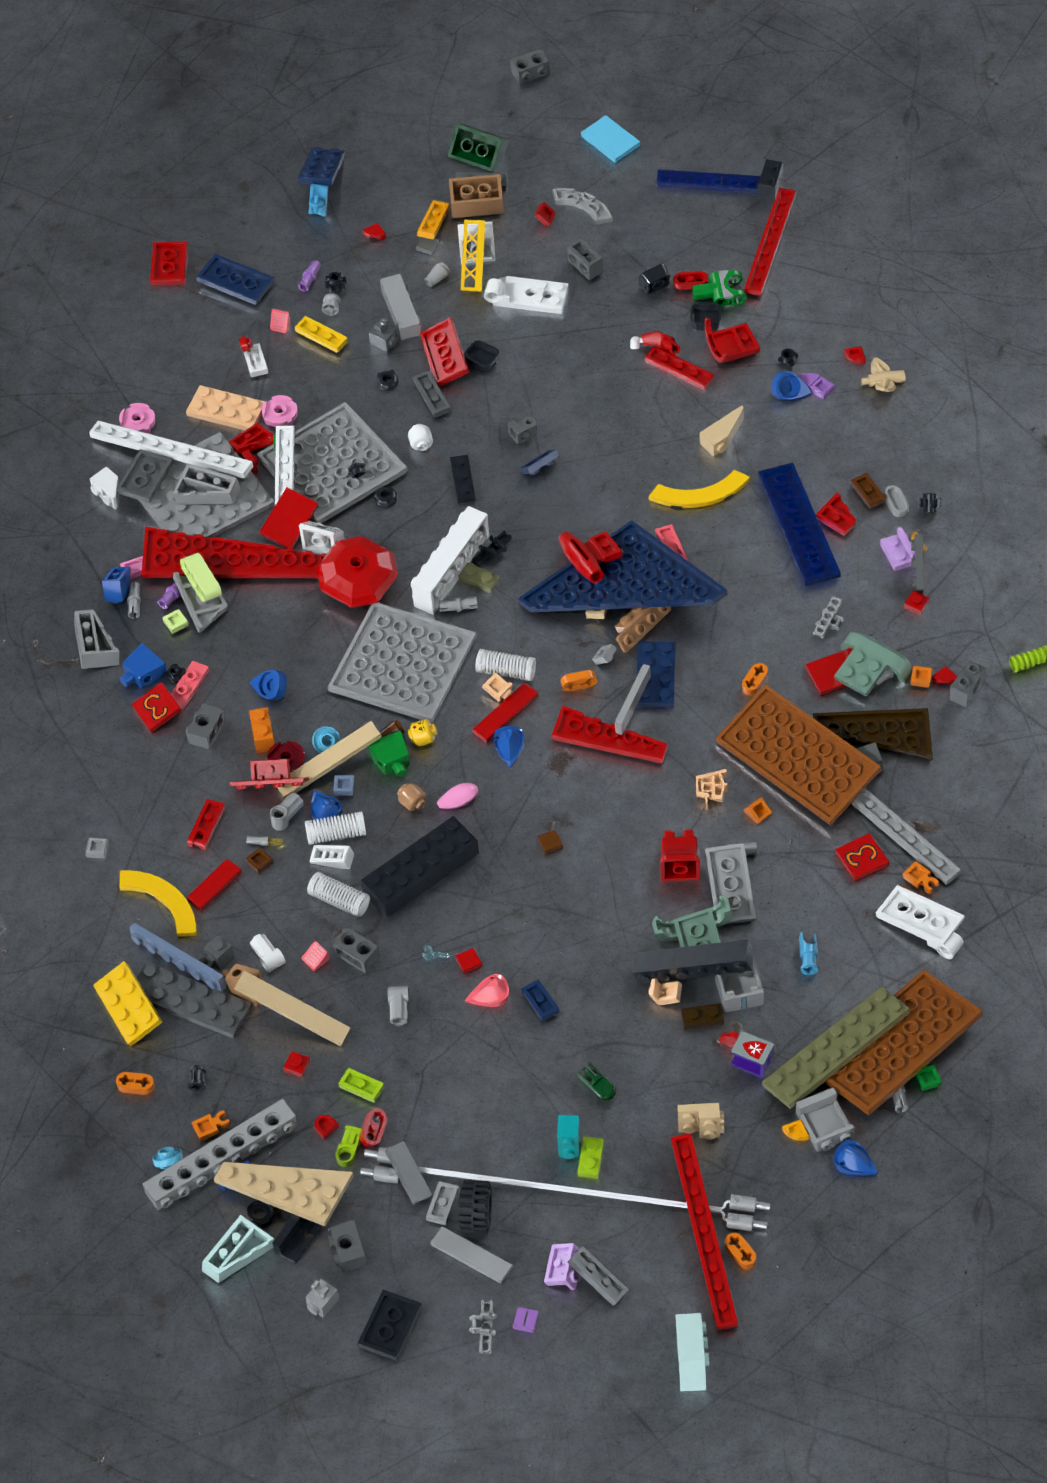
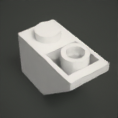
M105 467L90 478V488L94 495H99L107 506L110 505L116 510L120 495L116 490L119 485V479L115 473L108 467Z

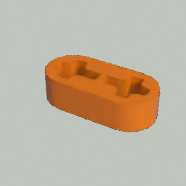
M756 663L751 667L742 681V691L744 694L753 696L760 690L768 677V667L765 664Z
M585 670L566 674L560 681L564 691H575L593 687L597 684L598 680L595 671Z
M122 1072L116 1077L117 1088L124 1093L148 1095L155 1088L154 1080L148 1074ZM125 1080L129 1081L126 1083V1085L122 1084L123 1082H125ZM145 1082H148L145 1087H142Z
M728 1234L725 1238L726 1251L739 1267L745 1270L752 1269L756 1265L755 1251L740 1234ZM731 1241L738 1242V1248L735 1245H731ZM743 1254H744L747 1258L751 1257V1261H750V1262H748L747 1260H744V1261H743Z

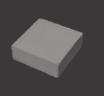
M89 837L85 852L86 857L105 859L109 844L108 839Z

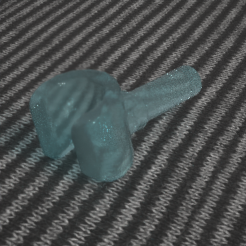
M430 945L423 946V950L427 953H422V956L427 961L432 960L434 957L450 958V953L433 951Z

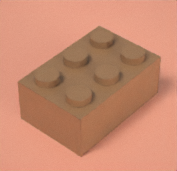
M500 174L449 179L452 218L504 214Z

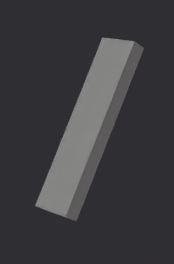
M642 665L615 720L616 734L623 735L651 677L649 665Z
M443 1226L431 1241V1246L500 1284L504 1282L513 1269L512 1264Z

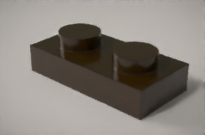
M721 1003L681 1008L684 1030L724 1024Z

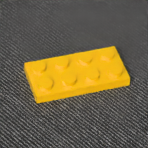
M125 961L93 985L127 1044L131 1047L163 1023L130 966Z

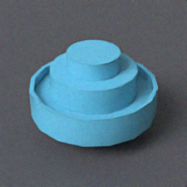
M329 726L318 728L312 736L313 747L320 753L340 741L339 733Z
M165 1147L160 1149L158 1154L153 1156L152 1160L155 1167L167 1169L182 1160L183 1154L180 1149Z

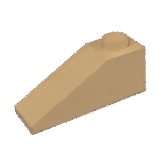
M741 405L700 432V445L713 457L723 453L729 447L744 420V407Z

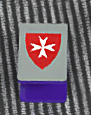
M742 1031L731 1050V1053L735 1055L731 1065L764 1078L774 1059V1044Z

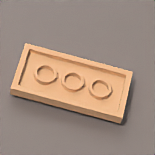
M200 385L186 410V414L189 417L247 430L255 423H258L265 401Z

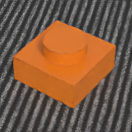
M913 666L911 685L930 688L932 668Z

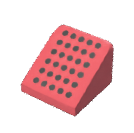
M272 309L270 329L287 333L291 325L289 312Z
M315 941L301 959L315 972L329 961V955Z

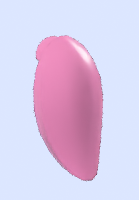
M472 783L458 784L448 790L437 801V805L443 810L461 808L478 795V787Z

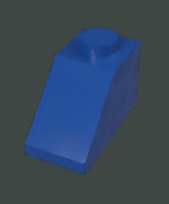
M112 567L102 580L105 602L120 603L126 598L129 591L130 567Z

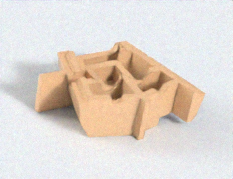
M727 769L696 776V796L705 799L706 810H708V800L723 802L724 794L727 792V783L724 782L723 778H727Z

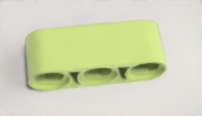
M199 553L180 560L183 572L202 602L221 596V588Z

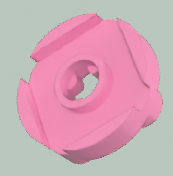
M285 395L274 396L272 400L264 402L262 406V417L267 426H292L293 421L296 420L298 415L297 404L292 401V398Z
M133 403L130 405V408L126 410L124 408L119 415L121 427L147 434L151 432L156 422L154 411L144 403Z

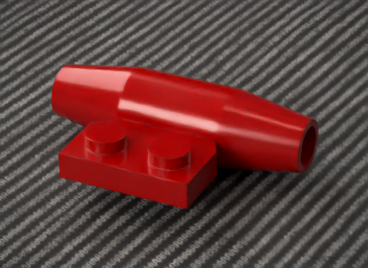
M568 531L563 532L559 536V543L565 556L576 570L592 583L600 582L604 576L598 562L607 563L623 556L622 550L606 531L590 537L585 544Z

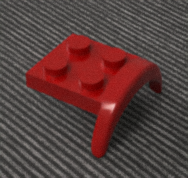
M705 319L706 340L717 362H728L760 352V346L747 323L712 332L710 319Z

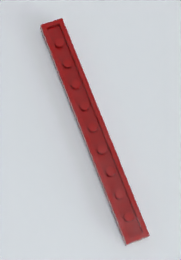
M689 1133L671 1137L717 1331L738 1327L692 1135Z

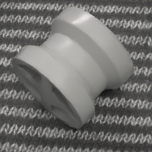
M326 294L324 296L323 313L329 316L338 314L341 303L338 295Z

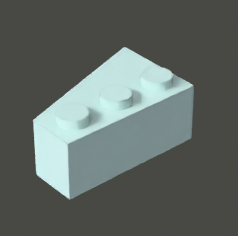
M240 1215L203 1260L202 1272L220 1283L271 1250L274 1238Z
M701 1313L676 1314L680 1392L706 1390L705 1366H709V1353H704V1350H708L707 1337H703V1335H707L706 1322H702Z

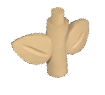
M874 357L872 360L871 374H868L866 378H861L862 385L869 384V387L875 386L876 390L893 392L896 388L894 383H904L906 381L904 370L890 371V367L877 357Z

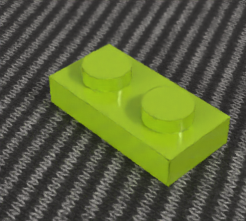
M351 1068L346 1070L338 1083L339 1088L373 1103L376 1102L384 1089V1083Z
M583 1136L577 1172L578 1177L598 1179L604 1139Z

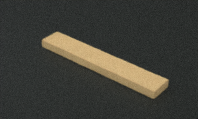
M372 721L368 722L291 772L290 778L309 777V781L303 782V786H292L291 783H285L284 787H277L286 799L290 793H297L382 737Z
M245 970L234 988L236 991L339 1046L342 1045L350 1030V1027Z

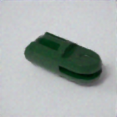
M591 1062L588 1063V1066L597 1076L586 1067L582 1069V1072L591 1083L580 1072L576 1074V1077L600 1099L609 1101L616 1095L614 1084Z

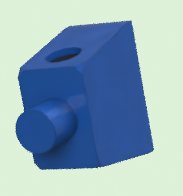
M141 643L123 661L125 674L120 677V681L125 687L135 682L140 688H144L164 677V673L167 671L166 665L148 647Z

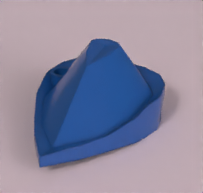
M790 371L778 372L772 381V394L780 400H792L812 393L808 386L796 374Z
M267 670L252 679L250 684L262 697L277 701L282 699L285 694L287 678L282 671Z
M505 726L495 731L494 744L500 757L511 767L522 752L525 739L521 728Z
M313 790L311 813L316 823L317 818L320 822V818L323 820L325 817L327 822V817L330 819L332 816L334 821V816H336V819L338 815L341 816L342 805L337 799Z
M846 1140L836 1149L833 1161L840 1172L848 1175L878 1174L868 1153L858 1142Z

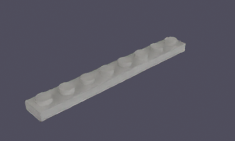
M866 788L851 803L944 884L948 885L961 874L960 868Z

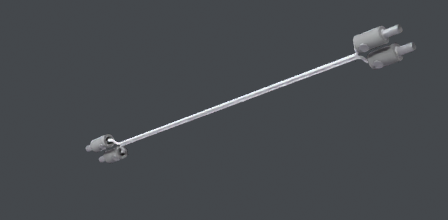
M380 1147L379 1151L365 1149V1157L377 1158L379 1163L391 1164L385 1153L387 1148ZM376 1165L375 1169L361 1168L360 1175L373 1176L374 1181L399 1184L400 1181L392 1167ZM418 1167L421 1173L687 1208L686 1202ZM731 1194L730 1200L725 1201L722 1207L709 1205L710 1211L722 1214V1219L727 1222L726 1228L752 1231L753 1227L767 1229L768 1222L754 1220V1216L728 1213V1217L725 1218V1213L722 1211L728 1203H730V1210L755 1213V1209L770 1210V1203L756 1201L757 1197Z

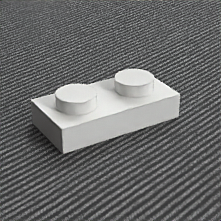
M260 343L253 344L251 352H243L250 376L255 377L268 374Z

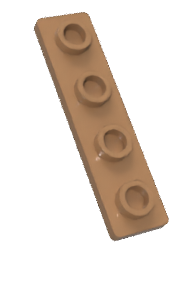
M671 607L632 608V611L622 617L615 626L616 631L620 633L616 640L622 651L627 653L671 611Z

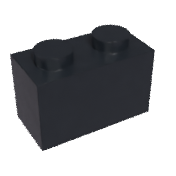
M766 159L758 183L759 199L775 201L783 177V162Z

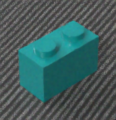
M558 1115L557 1142L559 1157L566 1159L579 1157L581 1136L579 1116Z

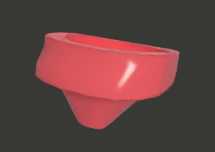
M500 974L490 975L469 994L465 1002L487 1007L502 1006L508 1001V983Z

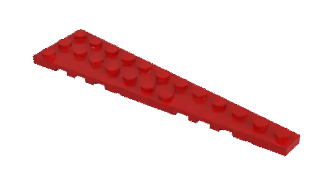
M145 527L141 575L142 578H173V573L179 572V575L186 576L181 568L180 560L199 553L215 578L318 579L316 567L325 557L326 553L320 555L306 550L305 552L295 551L293 548L280 549L277 546L219 537L206 538L199 534L193 536L186 535L185 532L173 533L165 529Z

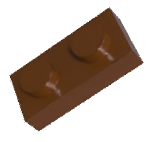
M867 473L851 480V486L869 509L886 502V497Z

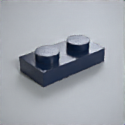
M548 450L520 467L523 474L534 475L540 472L542 466L545 465L546 467L555 462L554 459L559 457L556 450Z
M539 979L521 988L522 994L542 1022L560 1013L559 1007Z

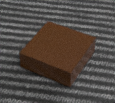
M556 830L537 836L544 854L563 849V844Z
M261 847L245 858L246 863L258 874L273 863V859Z

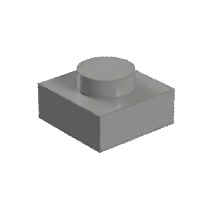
M613 644L601 646L592 661L596 665L609 663L613 659V654L617 648Z

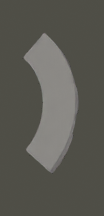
M571 188L552 189L556 205H570L581 208L592 216L596 225L613 222L609 208L600 202L596 196L585 191L584 193L575 191V189Z

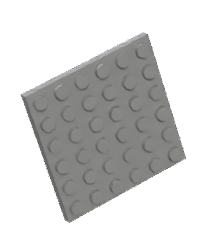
M346 402L295 431L294 491L319 504L311 517L316 523L325 522L408 472L406 465ZM273 444L259 452L257 459L275 477L276 451ZM365 463L366 473L363 476L353 479L352 476L348 475V468L352 464Z
M221 432L193 445L240 458ZM173 460L171 469L151 502L147 503L139 500L160 529L173 533L185 532L186 535L193 536L199 534L206 538L216 537L275 506L272 497L251 471L245 479L225 474L237 478L241 488L234 504H177L173 492L187 463Z
M380 603L372 604L331 679L328 691L420 720L427 719L430 723H433L477 637L476 632Z

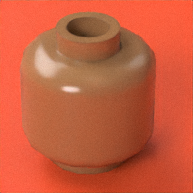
M405 783L398 790L399 803L409 811L421 810L425 806L426 792L417 784Z

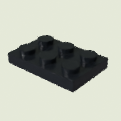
M383 1289L357 1343L358 1347L397 1361L421 1311L422 1303Z

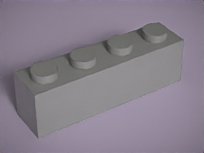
M400 274L380 279L381 291L400 339L405 340L420 336L423 323L421 317H417L418 310L416 305H412L413 298L411 292H407L408 285L406 280H402Z

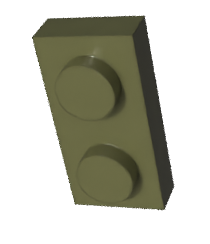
M468 562L458 575L460 581L492 593L500 581L499 575Z

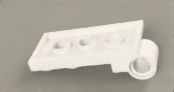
M512 276L500 277V280L493 278L487 282L484 298L486 301L493 303V306L562 314L569 284ZM529 293H534L533 296H527ZM546 295H551L550 298H544Z
M899 885L894 888L876 912L877 918L927 940V945L936 949L946 959H952L964 944L963 939L955 933V930L965 919V915ZM908 907L906 911L899 910V908ZM917 915H925V917L922 919L916 918Z

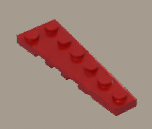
M563 705L552 733V740L663 764L668 749V744L631 730L624 731L623 735L616 734L615 724H606L601 722L599 718H590L585 716L583 712Z

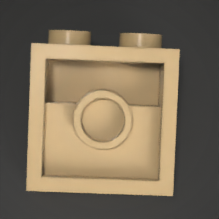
M719 1103L677 1105L679 1132L693 1133L699 1131L700 1138L708 1140L719 1138L720 1133H724V1111H719Z

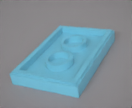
M606 115L581 132L582 138L614 163L640 146L638 139Z

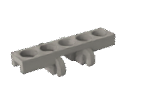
M832 596L826 609L822 610L823 615L821 619L815 623L814 636L819 635L823 639L827 631H839L838 625L844 621V618L836 615L842 604V599Z
M481 1300L480 1315L474 1314L469 1317L472 1321V1327L469 1328V1332L472 1334L480 1333V1353H491L492 1336L496 1335V1330H492L493 1320L497 1318V1314L493 1313V1300H490V1302ZM485 1305L490 1306L489 1311L484 1310ZM477 1321H481V1327H477ZM485 1324L490 1325V1329H483L482 1327ZM483 1336H489V1339L484 1340ZM483 1344H488L487 1350L483 1349Z

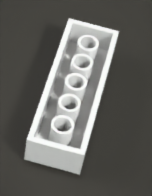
M470 506L464 512H461L458 521L450 527L447 536L442 538L437 550L431 553L429 561L423 564L418 576L412 579L411 587L414 607L434 615L439 608V600L443 601L459 580L458 575L467 562H472V559L480 551L479 546H483L490 537L488 515Z

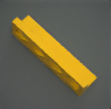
M464 220L461 290L482 291L484 220ZM468 224H478V232L473 236L467 231ZM471 240L477 244V249L472 254L466 249L467 243ZM472 257L476 262V267L470 272L465 265L466 261ZM469 275L475 279V288L464 287L465 279Z

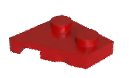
M255 423L230 440L229 444L235 451L242 454L247 449L252 451L274 444V434L258 423Z
M838 492L816 513L818 521L843 536H846L856 526L855 517L849 512L848 506L842 502L841 495Z

